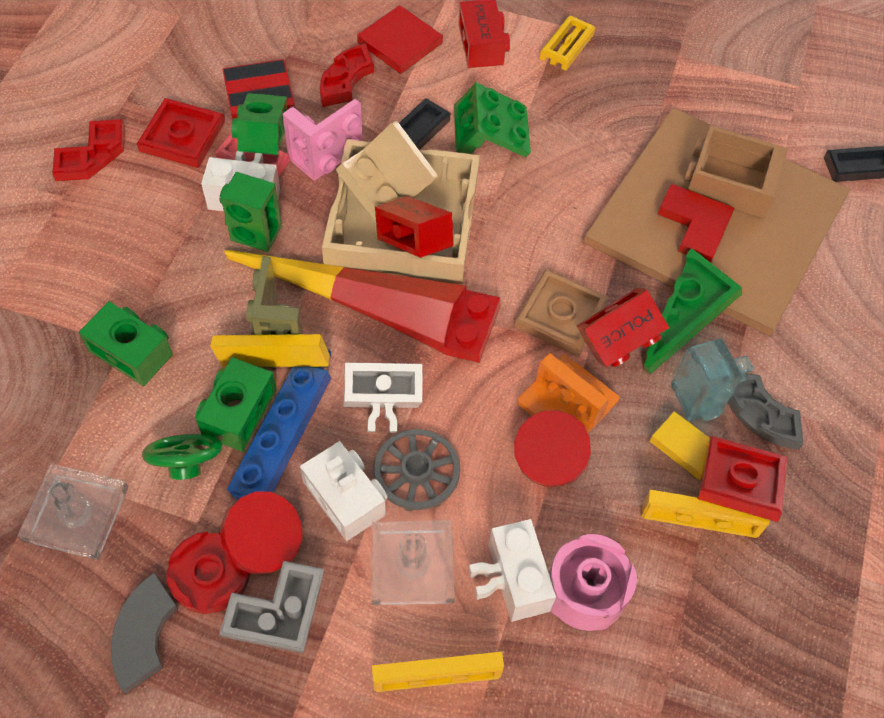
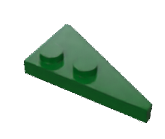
M693 249L687 253L685 267L681 276L677 277L674 285L675 291L669 297L662 314L669 328L660 333L662 338L649 346L647 350V359L643 367L649 374H652L742 295V287Z

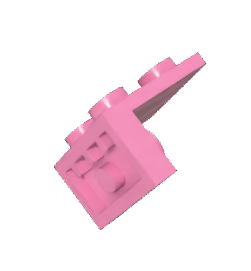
M356 99L317 125L309 116L302 115L294 107L283 113L287 152L290 161L313 181H316L324 174L332 172L341 163L346 139L362 141L361 103Z

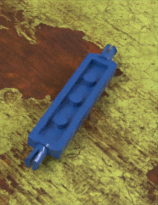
M292 367L227 488L236 501L253 492H274L331 380L328 371L323 369L324 367Z

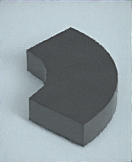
M723 372L721 385L726 401L736 417L748 429L776 445L797 450L802 447L803 434L800 410L785 407L774 400L764 388L761 375Z
M155 573L146 578L128 597L117 617L112 634L111 661L113 671L121 690L125 694L163 669L158 655L159 635L165 622L178 610Z

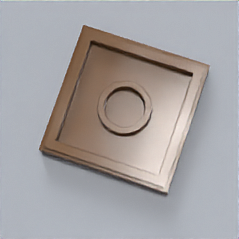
M545 269L515 320L514 327L579 357L586 342L576 325L604 309L609 297Z

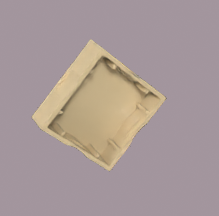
M346 139L341 164L365 149L371 142ZM419 150L437 173L438 178L414 198L452 212L454 224V246L422 258L378 240L376 222L338 174V193L330 209L322 244L323 263L326 265L462 285L480 155L440 150Z

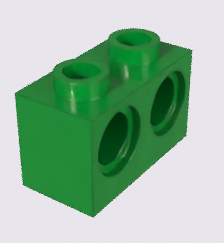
M235 172L229 184H225L222 187L219 198L223 206L225 225L228 227L230 240L269 252L282 228L275 183Z

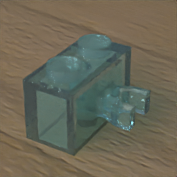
M720 338L687 348L672 380L671 387L689 422L701 418L704 421H709L723 414L724 408L734 395L738 384L746 382L747 376L745 373L751 372L754 367L747 355L733 359L724 340Z

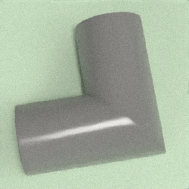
M283 561L273 601L231 593L220 636L304 654L325 573L324 569Z

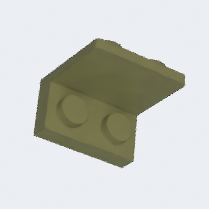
M263 256L260 269H255L253 273L252 285L253 291H256L254 300H249L247 304L246 318L247 322H252L251 335L303 334L299 308L284 304L276 305L277 290L271 257Z

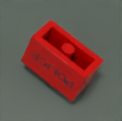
M496 0L460 2L458 26L467 67L504 65L505 52L510 51V37L508 33L503 31L505 26L503 11H498Z
M410 196L375 206L378 240L419 258L454 246L452 212Z
M641 288L632 290L576 325L596 361L605 367L609 365L616 367L623 364L631 357L630 352L640 346L646 348L655 344L662 338L660 333L669 328L649 291Z

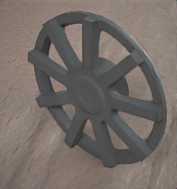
M422 429L406 430L393 435L380 447L374 461V478L385 490L387 499L393 504L405 508L406 511L436 508L448 499L455 488H457L460 478V461L453 446L437 433ZM415 435L433 438L425 452L417 451ZM408 436L411 452L405 456L393 446V443ZM441 443L450 455L432 461L430 456L438 444ZM387 450L402 464L400 466L381 465V460ZM453 463L454 472L452 478L434 472L436 468ZM381 473L401 474V477L386 487ZM429 480L448 485V487L437 496L430 486ZM405 483L410 484L407 500L393 494L394 491ZM418 485L424 488L430 500L414 502Z

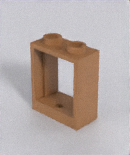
M710 125L706 137L699 136L692 156L698 157L697 162L690 161L684 179L690 181L688 190L732 206L735 210L765 218L775 197L788 148ZM708 155L763 172L759 188L703 172Z

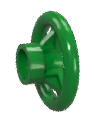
M206 434L174 435L148 444L142 451V458L150 465L168 468L171 479H191L201 474L200 463L209 461L220 454L222 442L218 438ZM201 445L207 446L208 448L200 450L195 447Z

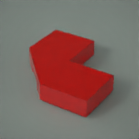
M123 119L89 121L88 146L54 148L52 175L55 181L90 179L123 153L125 140Z

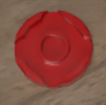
M559 410L541 411L529 417L519 428L514 440V456L522 473L533 483L547 488L568 485L576 481L587 469L591 458L590 437L584 425L573 415Z
M253 492L241 497L226 511L221 523V544L224 551H227L232 562L239 569L252 574H269L282 568L283 561L291 562L297 555L303 539L302 522L296 509L284 497L272 492Z
M208 531L196 533L183 540L171 553L166 573L167 585L175 600L188 611L201 614L220 612L227 608L231 593L242 595L246 590L250 573L239 569L232 562L227 551H224L221 544V532H218L219 534L208 533Z

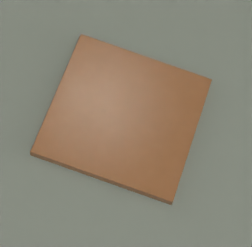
M672 108L586 233L583 243L674 288L677 277L681 276L687 262V255L678 252L688 230V226L657 214L671 184L688 190L690 181L684 178L690 161L697 162L698 157L692 155L699 136L706 137L710 124ZM709 155L703 172L755 188H759L763 175L761 171ZM785 159L775 197L765 218L734 209L711 262L742 287V295L722 313L771 337L846 199L850 188Z

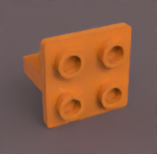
M549 353L540 361L536 381L518 397L517 404L531 416L541 411L559 410L571 414L584 425L589 434L618 404L620 397L566 354H562L557 359Z

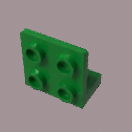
M475 82L454 104L457 153L471 154L476 148L481 147L485 140L524 157L531 153L527 107L521 102Z

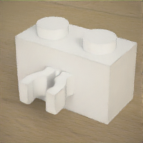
M238 150L235 160L209 157L201 183L208 210L224 211L219 200L220 192L225 184H229L235 172L275 183L277 198L279 199L281 190L277 165L264 164L262 153H255V158L251 162L245 161L244 152Z
M345 363L343 407H372V413L367 421V432H375V420L380 416V407L385 408V418L389 421V433H396L397 419L392 408H418L421 405L422 364Z
M340 441L300 466L303 483L346 542L386 516L385 500L387 495L385 490L376 479L371 481L363 472L365 467L359 455L353 449L348 452Z
M531 519L492 528L488 547L493 564L484 562L471 564L468 571L470 578L478 575H484L487 578L497 577L491 578L487 585L475 587L476 599L486 598L495 590L501 589L511 622L550 612L556 595Z

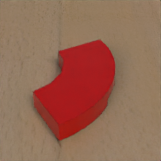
M366 43L354 46L340 53L334 58V62L327 71L323 72L320 80L322 107L352 101V90L355 84L364 76L374 73V63Z

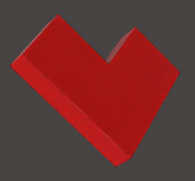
M671 184L657 215L688 226L678 252L687 255L688 251L693 249L711 263L735 208Z

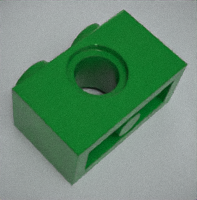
M247 94L244 104H239L237 118H233L232 138L237 139L238 151L278 155L285 134L283 113L287 111V97Z
M110 301L78 332L88 352L143 387L173 356L168 343L169 337L162 328L155 324L147 325L130 308L124 306L121 309Z
M231 357L226 368H221L218 371L213 384L214 388L208 399H203L200 402L195 419L201 434L214 436L223 445L243 452L277 389L273 372ZM233 400L241 401L235 406H227Z

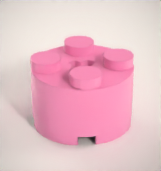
M596 534L579 536V539L563 545L557 552L549 572L556 595L551 612L569 626L580 630H604L613 624L621 616L631 600L637 583L635 567L625 555V550L621 545L608 537ZM586 579L593 580V586L588 585Z

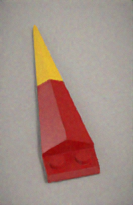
M224 250L229 260L254 269H260L262 257L266 256ZM268 256L271 257L275 277L360 312L445 355L477 363L481 361L501 306L500 297L467 290L466 285Z

